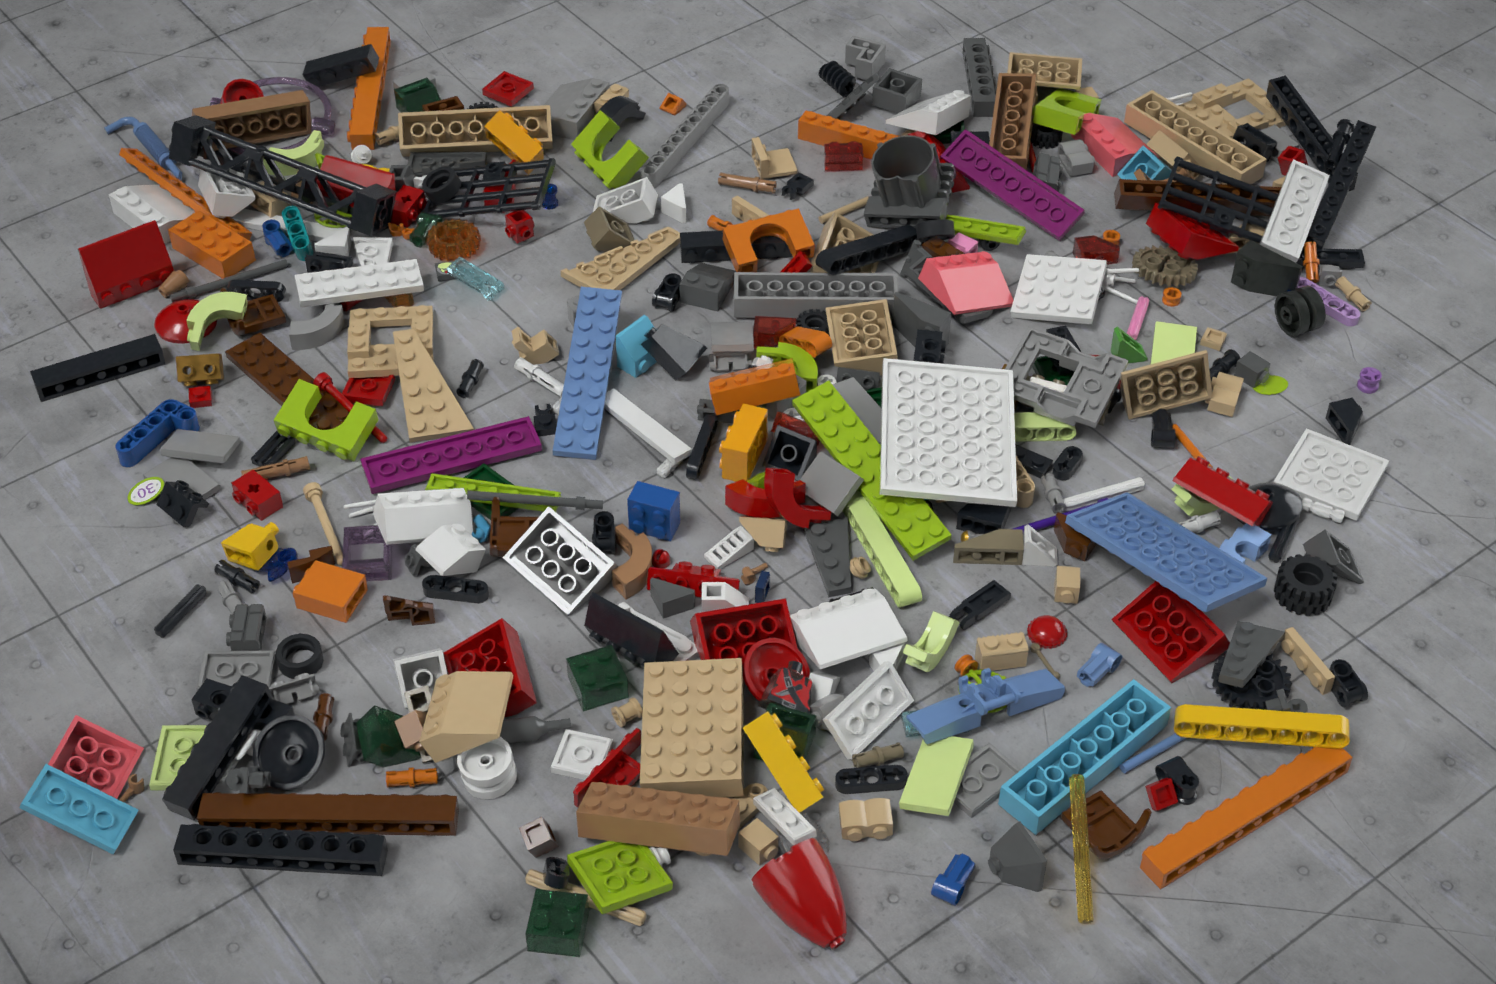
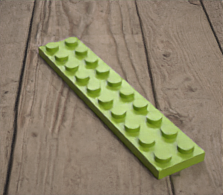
M829 380L792 400L794 408L835 461L864 479L858 488L859 492L913 561L951 540V533L923 498L880 495L881 445Z

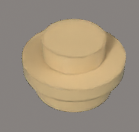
M854 557L850 560V571L855 577L864 579L868 576L871 568L864 557Z

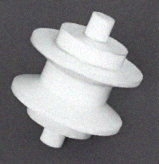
M365 145L356 146L351 153L352 161L358 164H367L372 156L371 150Z

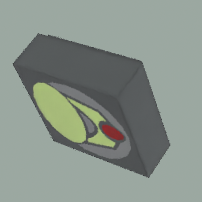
M455 261L435 263L438 281L458 279Z

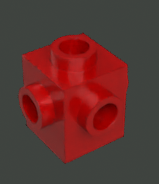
M525 210L513 211L505 215V232L517 244L534 236L533 228L535 224L533 218Z

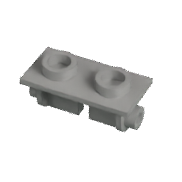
M709 352L710 370H714V372L729 371V364H733V371L748 369V366L752 365L751 352Z
M304 673L296 676L295 680L288 682L281 680L272 683L271 687H268L272 696H274L272 699L289 705L294 703L292 694L295 693L299 701L315 697V694L320 693L318 685L313 684L316 683L315 674L309 675Z

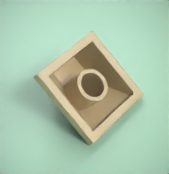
M751 516L739 517V522L759 546L765 547V551L778 552L779 548H784L788 524L786 519Z

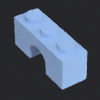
M1246 523L1243 527H1238L1230 539H1225L1219 549L1244 564L1246 559L1243 557L1256 562L1268 550L1272 534L1258 526H1251Z

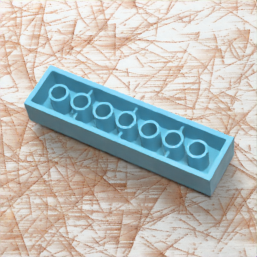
M1133 679L1004 783L1000 788L998 805L1037 835L1060 816L1062 812L1066 811L1168 725L1171 707Z

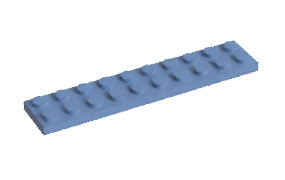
M581 287L553 445V456L596 460L622 299L621 290Z

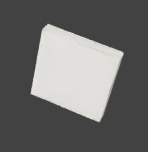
M566 729L550 767L551 773L585 780L590 775L592 769L606 759L607 754L612 749L613 739Z

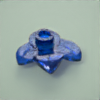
M278 547V550L258 571H254H268V581H275L289 569L288 561L298 559V553L294 548L283 549Z

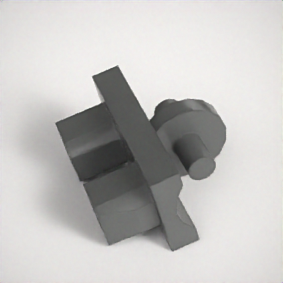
M1284 688L1276 690L1278 698L1265 701L1267 710L1308 712V706L1302 699H1292L1287 703Z
M258 766L240 767L229 771L226 783L232 790H240L239 793L258 792V788L270 787L271 772H258Z

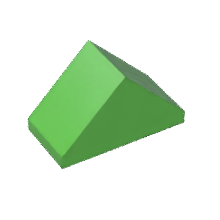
M1118 326L1114 328L1110 350L1112 355L1126 359L1128 363L1145 362L1147 356L1142 345Z

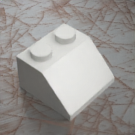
M457 523L442 525L416 547V551L441 576L477 572L486 551L479 541L465 530L464 526Z
M440 648L393 659L404 708H408L404 692L427 685L434 690L436 680L440 676L447 674L443 652Z

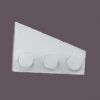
M353 237L360 266L382 264L390 261L393 247L392 238Z

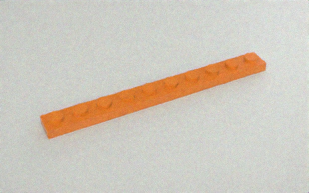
M121 148L119 155L126 159L127 163L134 165L139 172L145 173L150 180L160 184L161 188L168 190L173 197L179 198L183 201L184 205L194 209V212L201 211L244 238L251 239L252 232L231 217L218 218L212 215L204 197L135 148Z

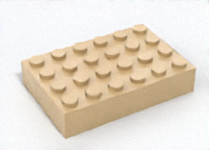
M742 658L644 663L640 788L702 794L712 797L744 796V678Z

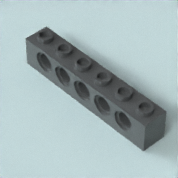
M964 38L962 54L969 95H971L970 101L973 117H993L997 87H995V76H993V66H991L992 59L991 55H989L990 48L989 45H986L985 38Z

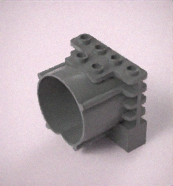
M899 136L885 143H878V149L873 154L871 161L875 177L874 188L871 191L872 196L868 197L864 211L867 227L898 228L909 224L916 228V224L920 222L946 219L948 212L946 206L949 204V196L952 193L951 188L954 185L953 179L956 177L954 165L952 163H940L936 145L934 143L930 144L918 136Z

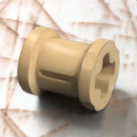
M633 697L629 699L628 703L620 707L615 706L611 708L612 716L619 727L625 726L626 722L635 717H642L643 710L640 703Z

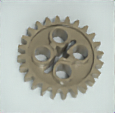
M1152 245L1151 249L1147 246L1144 249L1140 248L1139 252H1135L1132 261V268H1139V272H1135L1139 273V277H1145V281L1152 280V284L1158 282L1160 286L1167 284L1170 287L1173 284L1178 287L1179 284L1183 286L1186 283L1191 284V281L1195 280L1198 271V264L1195 263V259L1189 258L1187 260L1178 256L1177 251L1171 250L1169 247L1165 249L1161 245L1159 248H1156L1154 245Z

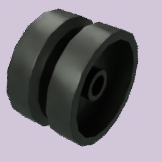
M1307 285L1294 291L1281 293L1275 300L1274 307L1277 322L1287 335L1291 337L1306 333V331L1319 329L1324 325L1326 318L1324 302L1320 294L1313 287Z

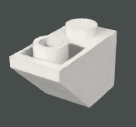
M702 582V612L749 605V597L726 582Z

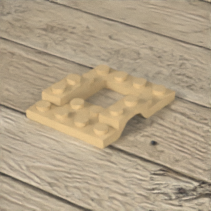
M1249 78L1227 87L1220 83L1194 93L1191 101L1178 105L1233 138L1238 126L1247 123L1261 130L1274 126V124L1278 128L1286 126L1285 122L1266 98L1267 92ZM1246 99L1260 110L1263 115L1259 112H1254L1236 119L1223 107Z
M419 305L414 307L399 306L394 308L379 307L375 309L358 308L350 310L347 344L348 378L399 376L395 344L371 345V327L411 325V329L415 330L434 362L433 306Z

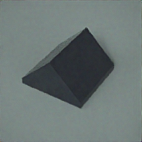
M777 425L762 466L766 468L787 469L795 474V480L798 481L817 456V441Z

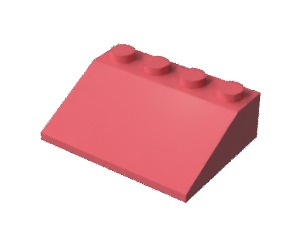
M1086 113L1084 114L1081 130L1075 135L1071 134L1074 140L1081 139L1084 144H1087L1091 156L1093 155L1095 160L1112 177L1117 176L1120 170L1143 145L1153 152L1116 117Z
M986 251L926 258L918 277L954 315L1012 307L1014 301L998 263Z
M75 715L48 765L118 799L144 748Z

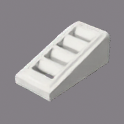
M739 526L704 554V558L715 566L716 569H722L754 550V539L743 527ZM719 554L722 559L720 560L716 555Z

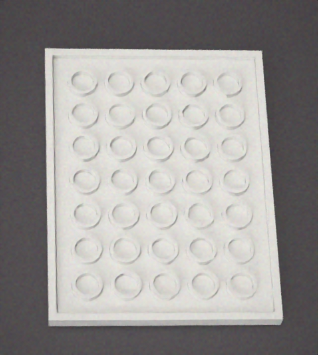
M883 358L880 495L1016 507L1017 480L1013 370Z

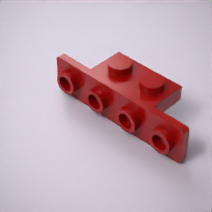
M682 561L679 564L676 563L672 570L650 567L648 569L647 590H650L651 578H656L695 590V597H702V582H726L739 591L740 580L720 576L721 569H715L713 565H702L700 567L693 566L690 562Z
M636 728L631 734H626L621 744L616 749H612L607 754L606 759L600 765H596L583 782L581 781L576 785L573 791L574 805L576 807L580 806L591 782H604L621 786L628 785L630 787L640 778V763L631 758L630 755L641 745L640 729Z

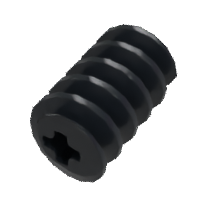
M831 61L824 64L819 70V77L842 97H847L853 91L856 78L838 62Z

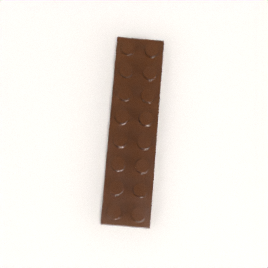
M261 333L225 351L226 357L281 406L299 379L313 384L314 379ZM322 390L320 391L322 398L312 412L309 424L316 429L330 430L341 425L349 412L327 391Z

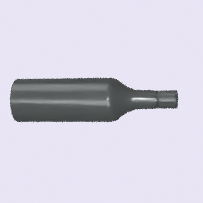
M536 716L503 720L500 737L508 742V744L535 741L547 732L571 728L570 718L545 721Z

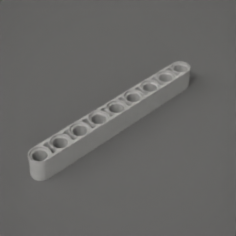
M716 84L642 165L641 179L648 177L654 189L664 180L728 107L729 87L727 85Z

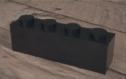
M372 44L306 61L302 75L312 89L375 72L379 57Z

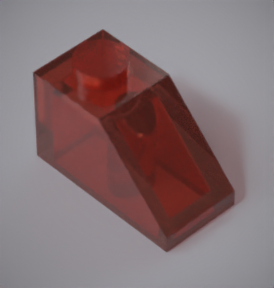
M1094 235L1076 237L1074 239L1073 255L1075 258L1106 260L1107 265L1118 263L1119 245Z
M755 316L753 329L754 348H757V346L778 347L779 337L796 327V318Z

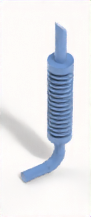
M129 116L123 117L104 127L107 134L126 125L134 126V135L159 165L165 170H171L179 180L182 179V172L176 166L177 161L169 159V149L147 123H140L135 117Z

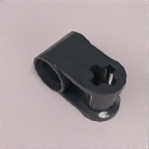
M671 273L664 277L653 294L652 306H662L668 308L669 311H674L680 299V282L682 281L680 275Z
M608 511L598 512L594 516L592 544L601 551L616 553L614 516Z
M1341 659L1333 661L1329 668L1335 676L1331 691L1342 707H1347L1351 702L1358 700L1366 701L1368 699L1367 687L1355 673L1351 664Z
M1176 756L1155 767L1158 780L1164 778L1172 779L1179 803L1190 805L1196 801V789L1199 786V778L1187 766L1181 756Z

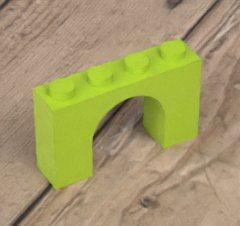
M1059 88L1034 106L1033 123L1075 135L1081 130L1084 114L1099 113L1101 99Z
M600 110L571 145L576 150L574 153L580 159H585L583 163L591 170L594 168L593 173L602 180L603 178L604 181L602 183L611 190L612 188L616 189L626 185L648 160L649 156L639 146L628 140L615 156L609 160L602 161V153L606 144L620 127Z
M299 379L273 420L277 431L283 436L294 437L303 444H312L323 452H332L340 459L354 461L379 420L376 409L356 401L341 425L330 430L316 429L309 424V418L322 398L319 388L316 385Z

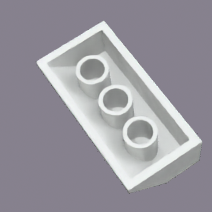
M200 169L198 187L212 215L215 217H233L255 201V195L250 188ZM232 169L229 170L230 173L244 178L243 173Z
M464 488L380 493L377 495L373 515L386 545L423 542L442 525H452L454 523L464 526L465 530L472 536L471 503L467 499Z

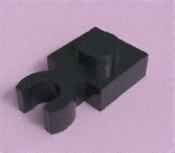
M798 172L782 188V196L790 194V200L796 198L797 193L803 195L814 186V179Z
M547 404V409L540 410L539 406L535 405L536 416H533L538 437L555 435L557 424L555 413H551V405Z

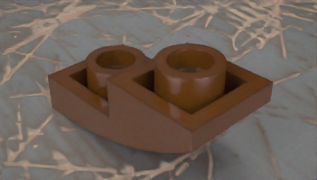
M332 545L309 550L310 557L288 561L292 584L301 582L306 570L312 566L315 560L335 565Z

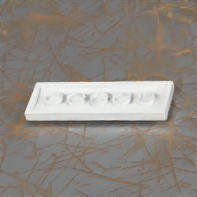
M1293 159L1261 239V246L1295 263L1298 261L1330 175Z
M417 259L295 275L301 308L424 291Z

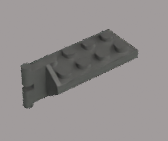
M914 240L908 253L909 258L905 260L900 275L910 278L916 285L923 288L931 298L938 301L945 310L951 312L918 279L926 258L933 257L920 246L921 242L919 240ZM993 310L957 314L954 316L959 322L964 324L990 317Z

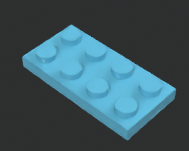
M45 764L19 807L113 855L139 811L48 764Z

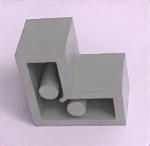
M856 36L850 38L846 44L845 63L855 66V77L866 81L873 74L879 72L885 63L886 44Z

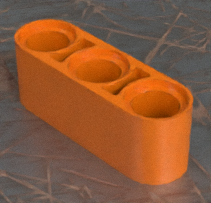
M795 327L779 337L780 342L798 346L808 352L813 358L829 350L833 345L830 336L826 332L803 327Z

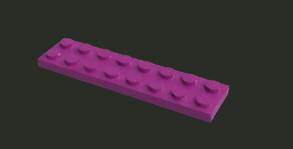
M966 129L940 156L947 163H952L956 171L1058 241L1085 214L1083 208Z
M527 416L361 458L360 461L371 494L429 480L432 473L449 475L479 467L483 463L488 465L542 451V444L530 417Z

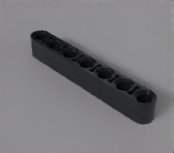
M908 224L825 249L817 255L815 263L831 275L840 274L909 252L913 241L917 240L916 228Z

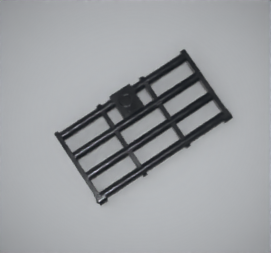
M1177 156L1174 159L1173 169L1158 208H1164L1197 220L1198 223L1210 225L1209 229L1226 235L1232 233L1238 235L1239 238L1243 237L1260 243L1263 236L1245 230L1246 225L1249 223L1266 229L1268 222L1250 216L1253 209L1271 216L1273 208L1255 202L1258 195L1276 202L1279 194L1262 189L1258 185L1254 186L1226 176L1219 171L1215 172L1183 160L1184 158ZM1177 167H1181L1213 180L1211 185L1175 172ZM1172 180L1207 192L1206 199L1170 187ZM1216 181L1253 193L1251 200L1216 188ZM1169 194L1202 206L1201 213L1165 201V198ZM1211 195L1248 207L1246 214L1210 201ZM1206 209L1215 211L1213 218L1204 215ZM1234 219L1243 221L1241 228L1232 225Z
M549 158V160L513 162L511 164H506L505 161L487 163V166L454 169L458 177L471 176L470 181L461 182L460 190L467 189L465 195H455L441 203H434L428 199L422 212V220L429 221L436 218L465 217L467 215L488 213L500 214L508 211L529 209L541 210L556 160L555 158ZM546 168L545 173L516 176L519 170ZM506 172H509L508 177H504ZM483 174V179L478 180L479 176ZM541 181L540 187L511 190L513 184ZM504 185L503 191L474 193L475 188ZM537 195L535 201L506 204L508 198ZM499 199L498 205L469 207L470 202ZM462 203L460 208L432 211L434 205Z

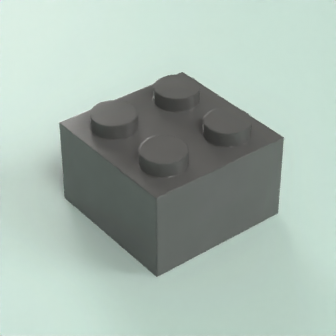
M889 68L873 86L872 105L896 114L913 106L920 99L922 78Z

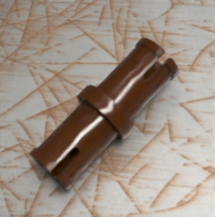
M328 693L319 695L318 707L313 715L314 724L320 729L324 741L328 738L329 725L333 721L332 707L335 700Z

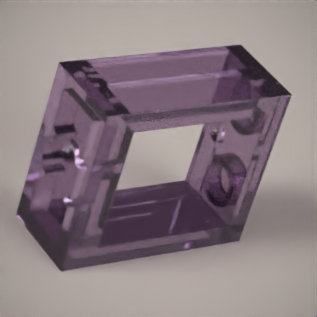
M378 525L344 527L342 568L364 574L366 582L392 580V544L386 545ZM384 543L383 558L351 560V545Z

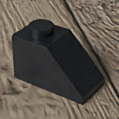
M1352 397L1330 402L1325 419L1341 441L1351 445L1363 416L1361 406Z

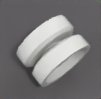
M502 737L462 752L457 756V765L466 791L473 797L483 800L495 799L507 793L516 781L517 769L513 760V754L508 742Z

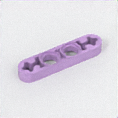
M1300 277L1298 288L1307 285L1313 287L1322 297L1327 315L1346 326L1358 324L1360 311L1309 279ZM1329 305H1335V306H1337L1338 308H1333V307H1330Z

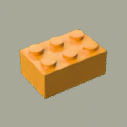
M499 110L484 126L486 138L511 160L514 159L520 163L544 159L543 144L535 137L532 139L528 135L529 132L522 125H516L509 113L506 112L504 114ZM534 169L524 171L529 175Z
M743 404L740 411H736L733 425L728 427L726 439L721 441L719 453L722 454L719 468L722 469L723 479L735 482L741 479L745 481L750 479L768 441V409Z

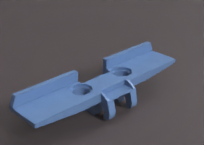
M987 668L981 671V684H968L967 675L959 677V695L907 715L906 719L921 734L924 742L930 744L980 727L981 716L998 707L1007 705V714L1012 716L1059 700L1065 692V686L1047 669L1002 680L999 675L991 677V670Z

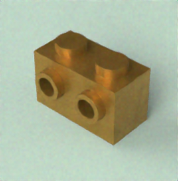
M222 354L176 356L177 380L180 383H184V386H197L198 381H205L206 385L219 384L218 380H224ZM212 366L213 370L209 372V368Z

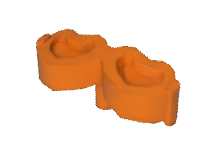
M388 223L390 234L393 237L403 235V238L407 240L417 235L415 228L409 229L404 228L403 224L397 226L396 224Z

